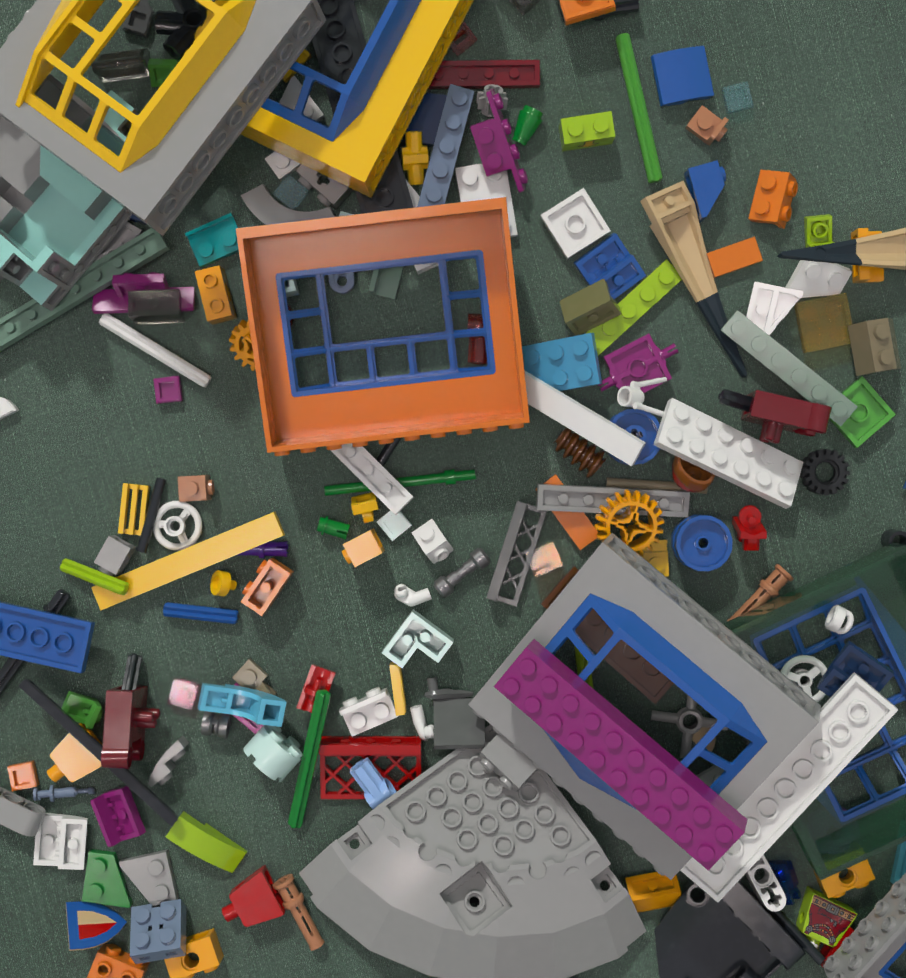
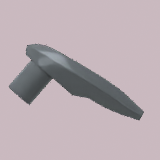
M436 677L427 679L429 692L425 693L427 698L459 699L473 695V692L466 690L439 689Z

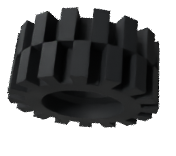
M821 449L809 453V456L802 460L804 461L802 473H800V478H803L802 484L808 487L807 490L818 495L835 494L838 490H842L844 488L843 484H847L849 479H846L847 475H850V471H847L849 464L844 461L845 457L839 455V452L830 449ZM822 462L829 463L834 471L833 477L827 482L820 481L815 474L816 467Z

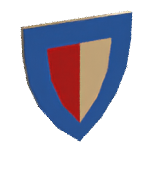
M80 901L66 902L69 951L85 950L100 946L116 936L127 923L119 914L103 905Z

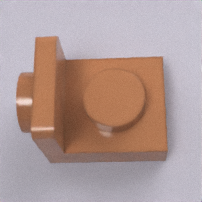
M702 105L690 120L686 129L710 146L714 139L719 142L728 129L724 126L729 119L726 117L723 120Z
M210 475L178 477L179 502L211 500L215 487L214 481L210 480Z

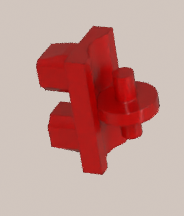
M752 505L743 507L739 511L738 517L732 516V525L737 532V539L742 542V548L745 551H758L760 539L767 538V531L761 523V512Z
M312 664L296 708L312 713L316 691L325 689L329 692L336 672Z

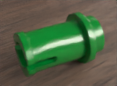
M326 516V518L320 517L317 531L321 532V535L325 533L346 540L350 524L328 519L329 516Z

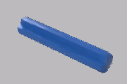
M169 602L165 603L163 607V615L165 617L236 624L239 616L238 611L232 609Z

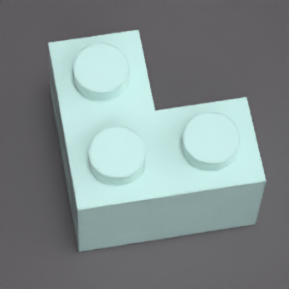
M413 609L385 646L382 654L403 668L418 648L439 663L453 644L454 639Z

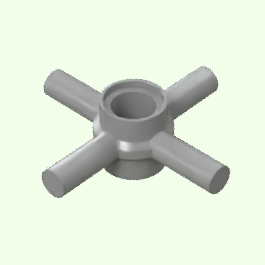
M687 695L686 707L681 708L678 713L651 711V720L676 723L679 730L683 732L680 758H684L691 750L694 733L698 732L702 727L711 728L717 722L715 718L703 717L696 708L697 702L689 695ZM688 714L696 716V722L692 726L683 724V718Z

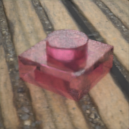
M175 678L167 704L192 710L200 684Z

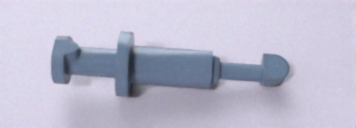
M50 785L49 790L34 788L33 800L36 801L49 797L50 802H54L55 798L76 797L77 794L96 793L93 787L87 789H77L76 787L55 788L54 785Z

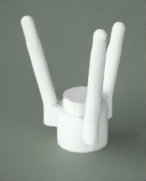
M655 378L641 382L631 381L630 386H623L619 389L617 401L621 406L632 407L663 417L664 411L643 405L645 396L640 387L666 382L667 378Z

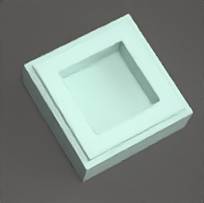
M390 510L377 521L378 525L392 541L412 526L401 511L395 515Z

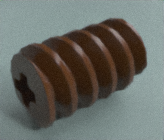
M566 427L553 442V444L557 443L555 452L564 449L563 458L566 459L569 456H573L570 464L573 466L580 462L578 471L581 472L587 468L588 473L586 477L590 478L608 457L603 459L605 453L603 449L595 452L597 445L592 443L587 446L589 440L585 438L579 439V434L572 433V430Z

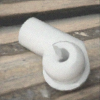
M399 584L394 589L396 599L410 607L432 599L428 588L415 592L406 585Z
M412 706L410 708L412 720L419 737L426 741L429 738H434V726H427L423 706Z

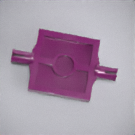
M647 334L604 356L603 359L609 369L610 377L602 380V384L597 385L600 387L608 383L599 388V390L603 392L614 385L617 389H620L623 386H630L631 381L641 382L666 377L667 381L672 379L666 367L665 359L679 353L678 349L668 353L676 345L673 343L660 350L654 344L650 334ZM663 383L640 387V390L645 393Z

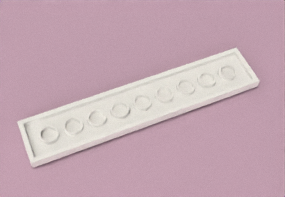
M854 672L822 706L819 723L737 809L739 813L748 819L745 833L709 871L693 857L680 871L715 901L719 902L898 711L897 707Z

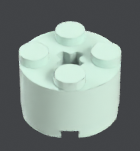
M263 725L245 745L243 750L247 757L251 754L255 757L253 764L261 772L273 780L278 778L279 782H282L302 759L303 754L299 750L301 745L291 736L286 738L281 733L280 727Z

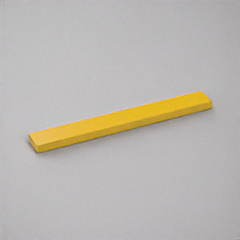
M275 511L115 577L129 583V588L125 595L117 594L97 585L91 587L101 611L282 537L285 533Z

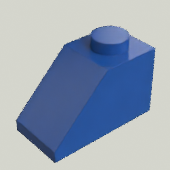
M718 160L688 168L684 173L687 188L696 205L699 222H702L707 217L725 185V170L722 166H719Z

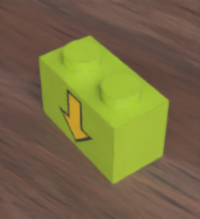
M612 111L560 119L559 134L562 152L612 144L615 139Z

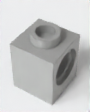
M110 535L94 563L99 565V570L107 575L121 574L137 547L116 535Z

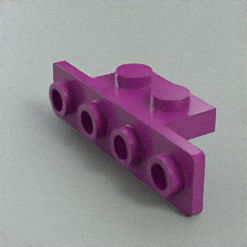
M493 88L488 90L486 95L494 118L471 125L470 129L486 176L488 177L511 169L520 193L525 190V184L528 183L527 174L524 168L520 169L517 159H520V153L516 143L512 144L509 134H512L511 125L508 118H503L501 109L504 108L500 93L495 94Z
M124 273L122 275H113L112 285L114 289H103L93 296L92 303L94 314L193 311L195 289L194 287H169L164 273Z

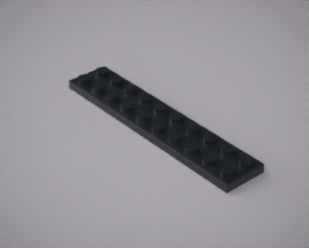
M317 0L326 18L325 23L312 39L321 74L346 84L366 47L354 1ZM325 86L334 116L341 94ZM396 149L373 196L370 198L355 190L362 214L414 208Z

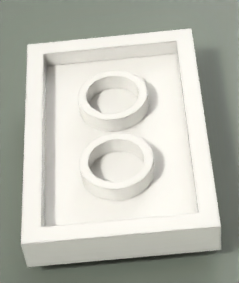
M482 163L455 168L460 202L506 197L510 237H516L518 233L507 170L487 177Z

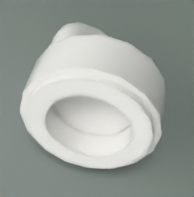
M835 605L827 615L825 628L837 634H845L852 628L854 616L849 610ZM845 617H847V622L845 626L840 628L844 622Z

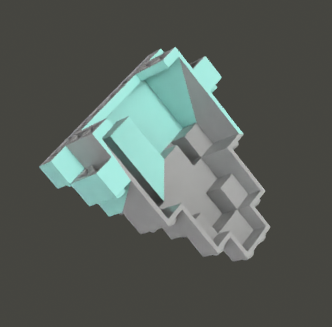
M49 73L34 94L56 110L64 85ZM110 90L109 96L135 115H139L132 106ZM73 94L65 117L85 132H88L97 107L93 110ZM109 108L97 135V141L119 156L132 123L112 108ZM0 115V276L20 286L40 305L52 311L126 224L132 213Z

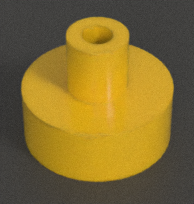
M221 570L214 572L210 583V590L213 595L224 597L228 594L229 590L236 589L237 582L231 580L229 572Z

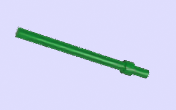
M450 469L444 470V473L395 479L403 487L438 483L452 485L456 484V481L474 480L476 476L475 469L464 471ZM363 482L324 486L325 496L371 491Z

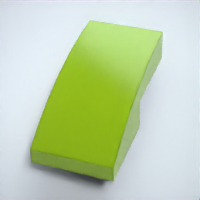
M832 215L804 217L806 248L834 243L832 241Z

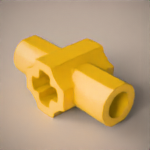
M422 131L405 132L406 147H401L402 168L407 170L408 183L410 185H420L424 183V169H427L429 165L427 146L422 144Z

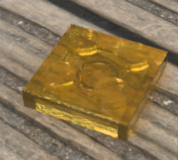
M846 293L797 302L794 305L803 353L851 344L848 326L853 324Z

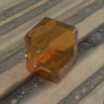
M553 541L536 548L530 566L535 578L563 566Z

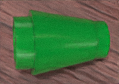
M525 105L523 110L519 111L512 140L526 146L542 123L541 117L543 113Z

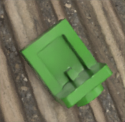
M149 59L148 70L151 87H160L180 59L178 61L176 59Z
M72 691L68 692L62 709L76 722L85 724L86 728L90 730L93 729L95 723H99L103 712L98 699Z

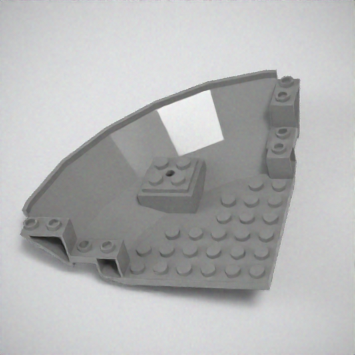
M491 724L485 728V746L497 735ZM483 748L455 749L375 807L358 821L357 826L332 842L299 872L313 894L310 898L317 909L366 949L431 977L568 978L620 958L628 951L627 946L646 932L628 891L621 885L608 867L611 863L602 848L544 770L537 769L517 792L513 789L509 791L499 782L500 777L494 771L489 772L481 765L480 761L482 759L479 757V754ZM352 840L359 841L360 845L357 849L350 847ZM601 881L608 883L607 891H603L600 888ZM470 898H478L479 905L472 907L469 903Z

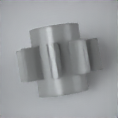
M489 84L484 87V92H477V109H481L482 114L485 116L494 117L486 92L493 88L495 94L500 93L504 105V108L501 110H507V92H503V88L499 85Z

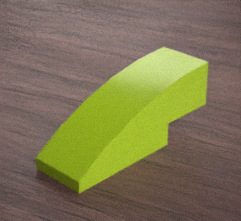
M184 811L165 836L198 858L231 873L234 872L247 853L244 848L207 823L203 825Z

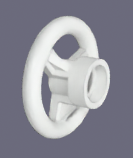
M171 501L158 509L153 533L156 540L163 547L180 551L194 545L198 541L202 532V519L195 507L187 502ZM170 509H184L180 516H171L166 521L161 520L162 516ZM191 514L195 522V530L188 539L185 533V521ZM175 521L180 524L179 530L173 528ZM160 528H164L165 532L170 536H178L180 543H172L165 539Z
M800 655L785 663L781 669L782 674L816 702L825 697L826 694L820 690L812 696L810 689L813 678L820 672L823 677L827 670L826 666L819 659L809 655ZM799 663L814 665L809 671L799 668L794 672H790L791 668ZM802 676L807 677V681L804 684L800 683Z

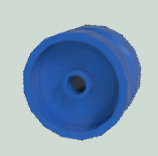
M627 409L609 420L627 432L634 433L637 438L646 442L634 465L644 464L653 459L660 450V448L654 446L660 424L657 418L649 412L639 409ZM608 452L609 456L612 457L618 463L628 465L627 463L623 462L622 460L618 459L617 457Z
M693 514L683 518L675 526L671 535V548L674 556L681 564L696 571H711L721 567L728 560L732 551L733 539L729 528L721 520L709 515ZM701 538H703L702 541L705 543L703 547H700L698 544Z

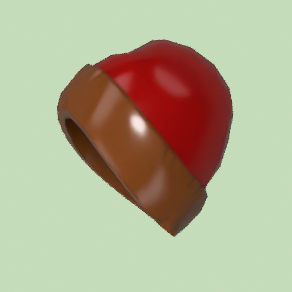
M677 456L674 457L672 476L678 487L687 492H701L711 485L715 478L714 474Z

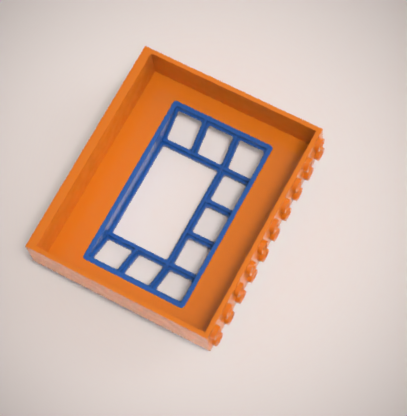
M506 197L236 228L267 453L274 452L275 456L289 455L291 450L300 449L301 453L315 452L317 447L326 446L327 450L341 449L343 444L352 443L353 447L367 446L369 441L378 440L379 444L393 443L394 438L404 437L405 441L419 440L420 435L430 434L431 438L445 437L446 432L456 431L457 435L471 434L472 429L482 428L483 432L497 431L498 426L508 425L509 429L523 428L524 423H530ZM475 258L479 289L450 292L446 262ZM438 263L445 331L338 344L332 342L324 281L325 275ZM315 277L319 307L289 311L284 282L291 279ZM479 297L481 300L483 328L454 330L450 301ZM320 315L324 345L295 350L293 348L290 320ZM484 336L488 365L459 368L457 365L455 339ZM446 339L450 368L418 372L414 344L416 342ZM406 344L410 373L378 377L374 348ZM366 349L370 377L339 382L337 380L334 352ZM322 353L326 354L329 383L299 388L295 358Z

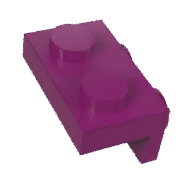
M127 785L107 791L90 801L108 847H113L121 841L141 836L146 832Z

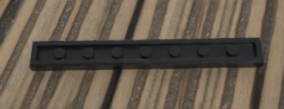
M24 679L19 687L101 761L103 746L30 679ZM108 768L170 826L178 820V815L131 771L121 768Z

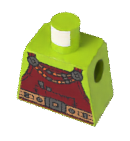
M807 886L796 926L817 949L821 942L835 947L855 920L857 913L851 906L832 897L828 899L824 893Z

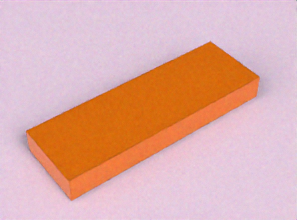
M556 474L543 483L563 485ZM551 511L579 550H582L597 539L596 535L599 532L594 528L584 512Z

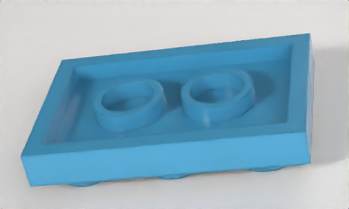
M594 333L522 346L524 370L558 391L602 384Z

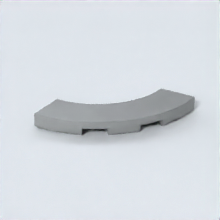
M264 184L241 195L250 211L265 225L335 217L330 206L311 212L289 209L277 202Z

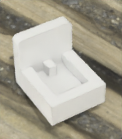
M430 519L412 532V535L433 564L446 559L449 553L454 550L433 519Z

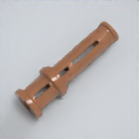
M779 564L774 566L775 570L765 580L762 579L760 581V587L727 620L737 631H740L771 597H777L779 595L778 591L788 581L792 582L794 580Z
M293 874L285 875L273 884V888L278 890L283 899V907L292 913L310 950H316L325 941L322 939L303 903L304 895L298 891L293 881ZM302 916L304 917L308 927L311 930L310 933L302 920Z

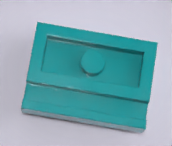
M232 213L185 233L201 268L239 252L236 235L238 225Z

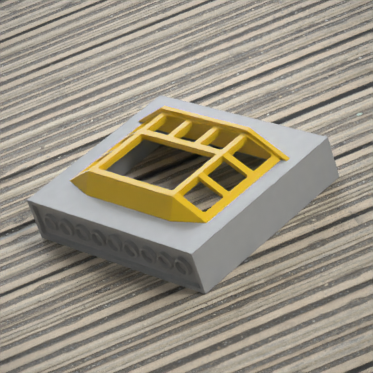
M37 0L31 9L25 12L22 21L8 35L6 42L0 48V115L163 236L325 23L326 18L317 0H230L223 6H218L211 0H195L212 12L214 16L139 115L132 113L83 77V75L140 0H117L122 6L102 32H98L87 23L105 0ZM83 31L94 39V43L75 68H71L60 59L80 32ZM54 67L67 75V81L56 110L34 94ZM77 84L99 99V104L88 132H85L65 117ZM109 108H112L132 123L119 156L97 141V135Z

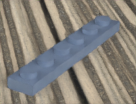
M452 84L449 86L417 207L445 204L474 95L473 90Z

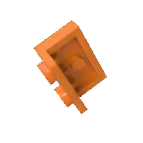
M760 170L748 217L751 222L775 224L778 228L785 229L786 222L790 220L792 214V198L796 196L798 191L797 180L790 172Z

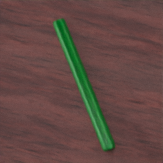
M325 689L316 691L288 820V824L294 829L302 827L331 698V693Z

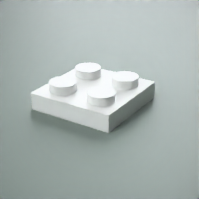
M584 188L540 215V218L566 259L574 256L611 231Z

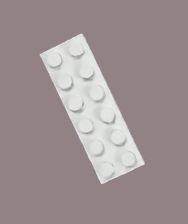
M674 398L667 401L654 446L785 509L792 506L803 466L802 461Z

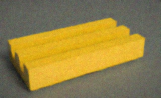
M123 483L118 527L119 534L141 536L148 510L150 486ZM130 489H132L129 528L126 529ZM139 490H143L139 530H136L135 521L138 502V492Z
M390 662L396 716L405 715L407 707L402 668L394 662Z

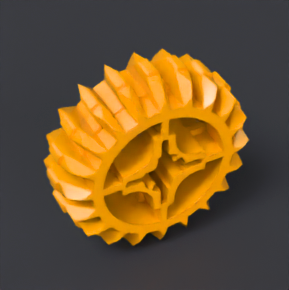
M625 489L624 497L619 492H615L614 496L616 499L614 501L607 497L606 502L609 505L607 507L604 505L599 506L603 514H596L595 516L600 521V523L594 525V528L600 531L596 536L599 540L604 541L611 534L610 524L615 525L616 528H620L621 540L635 552L637 551L640 556H644L643 549L645 547L652 551L653 547L650 543L652 541L659 543L660 540L655 535L663 534V529L658 527L664 524V519L659 517L662 514V510L656 508L658 503L655 500H650L648 494L645 493L641 496L639 490H635L632 497L628 489ZM627 506L623 514L615 515L617 511ZM638 507L646 510L648 524L638 519ZM631 520L635 523L629 525L628 528L624 525L625 523H630ZM643 533L641 537L632 541L636 534Z

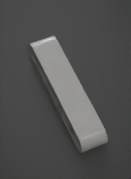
M0 787V824L22 835L36 836L46 810L42 806Z

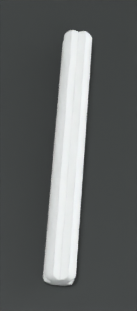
M103 314L100 318L99 324L198 385L206 387L211 381L212 377L110 314Z

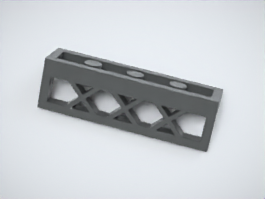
M517 501L486 597L487 599L498 600L517 607L547 511L537 510L535 506ZM527 509L541 513L538 524L529 529L524 521ZM522 524H523V526H524V528H525L526 530L523 531V532H521V533H519V532H520V529H521V526H522ZM536 528V531H535V534H534V537H533L530 531ZM528 533L532 541L529 549L520 552L516 544L519 536ZM515 548L518 554L512 557ZM529 552L525 561L522 555ZM520 557L524 565L523 571L513 576L509 569L510 561ZM508 572L510 578L504 581L506 573ZM521 576L519 584L517 585L515 578ZM510 581L513 582L516 588L514 600L500 595L502 586Z

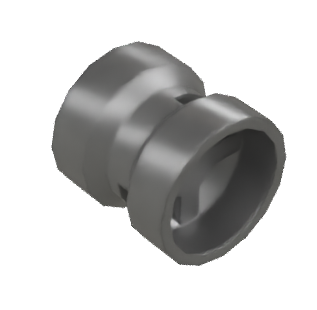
M205 711L201 724V735L210 736L211 734H216L219 738L227 739L232 715Z

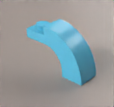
M202 683L198 709L200 711L244 717L260 725L282 727L287 702L275 695L251 688L230 684L223 686Z

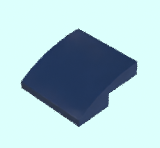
M848 641L826 670L817 685V689L832 697L855 672L875 690L880 692L894 676V671Z

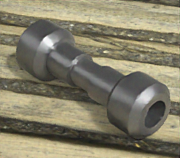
M477 548L470 553V559L463 563V566L446 577L440 576L434 581L433 585L442 597H447L454 592V586L461 582L462 578L471 574L477 568L484 569L490 564L491 560L482 548Z

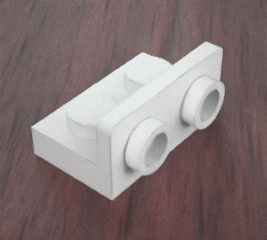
M376 687L367 691V696L357 700V697H353L342 703L343 707L340 708L339 713L341 716L343 715L351 736L398 717L396 716L395 706L387 688L381 690L380 687Z

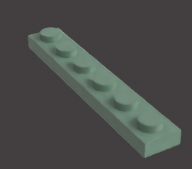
M738 310L721 328L722 332L808 401L832 407L830 418L839 426H842L857 409V405Z

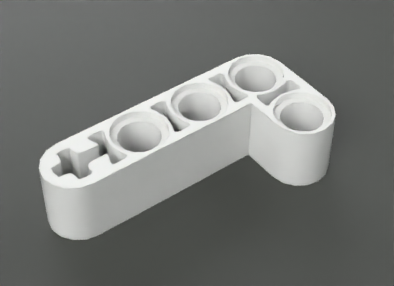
M763 854L745 875L759 902L770 911L777 912L785 907L786 896ZM763 868L765 871L764 877L761 880H755V871ZM768 887L769 891L775 894L773 903L768 901L770 900V895L764 888Z

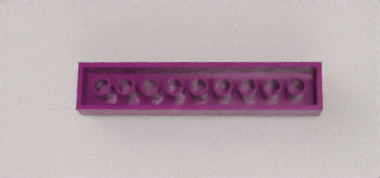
M535 639L529 643L494 685L500 693L708 871L745 833L747 818Z

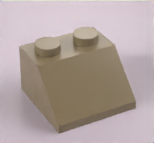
M892 318L868 320L848 326L856 376L901 369Z

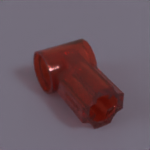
M468 313L467 329L483 328L482 314ZM484 336L469 337L468 363L488 364Z

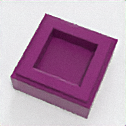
M180 376L153 379L156 404L183 401Z

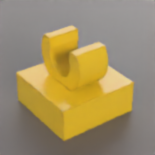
M371 492L351 497L353 515L362 514L364 523L374 521L373 511L378 510L377 496Z

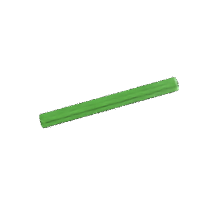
M623 33L616 37L617 49L648 182L656 183L662 180L661 168L630 35Z

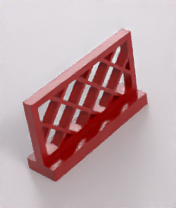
M322 736L319 748L321 799H365L364 791L358 792L349 786L355 781L353 777L345 782L337 774L345 765L349 769L353 767L349 761L354 756H361L363 759L368 757L381 776L387 778L393 784L395 790L399 791L401 789L400 785L408 777L414 780L421 775L422 739L419 736ZM326 756H336L342 763L333 771L326 764ZM380 756H386L392 761L384 771L375 763ZM405 756H416V765L409 771L400 763ZM395 766L405 774L397 783L387 774ZM334 778L342 787L338 791H326V783Z

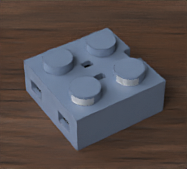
M182 899L161 902L160 907H154L152 904L131 907L130 957L135 964L186 956V906Z

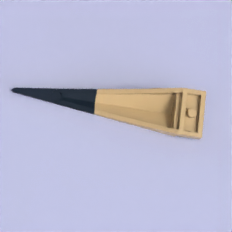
M684 181L645 197L640 202L652 223L650 228L742 378L747 377V372L735 341L721 331V328L727 322V318L708 261L696 205Z
M906 228L831 244L782 251L777 257L906 270Z

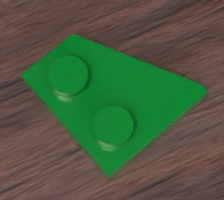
M91 849L88 852L82 901L130 908L133 901L128 896L125 887L126 880L124 874L120 871L116 852Z

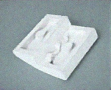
M45 813L35 836L33 865L58 866V869L84 870L88 818Z

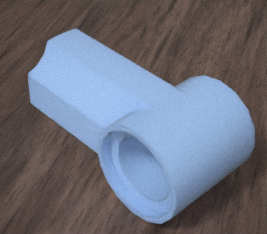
M368 757L361 759L350 769V774L364 791V797L372 809L396 793L393 784L387 778L383 779Z

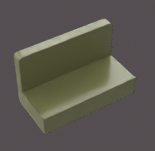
M601 279L560 301L565 323L576 336L621 315L620 307L611 297L605 279Z

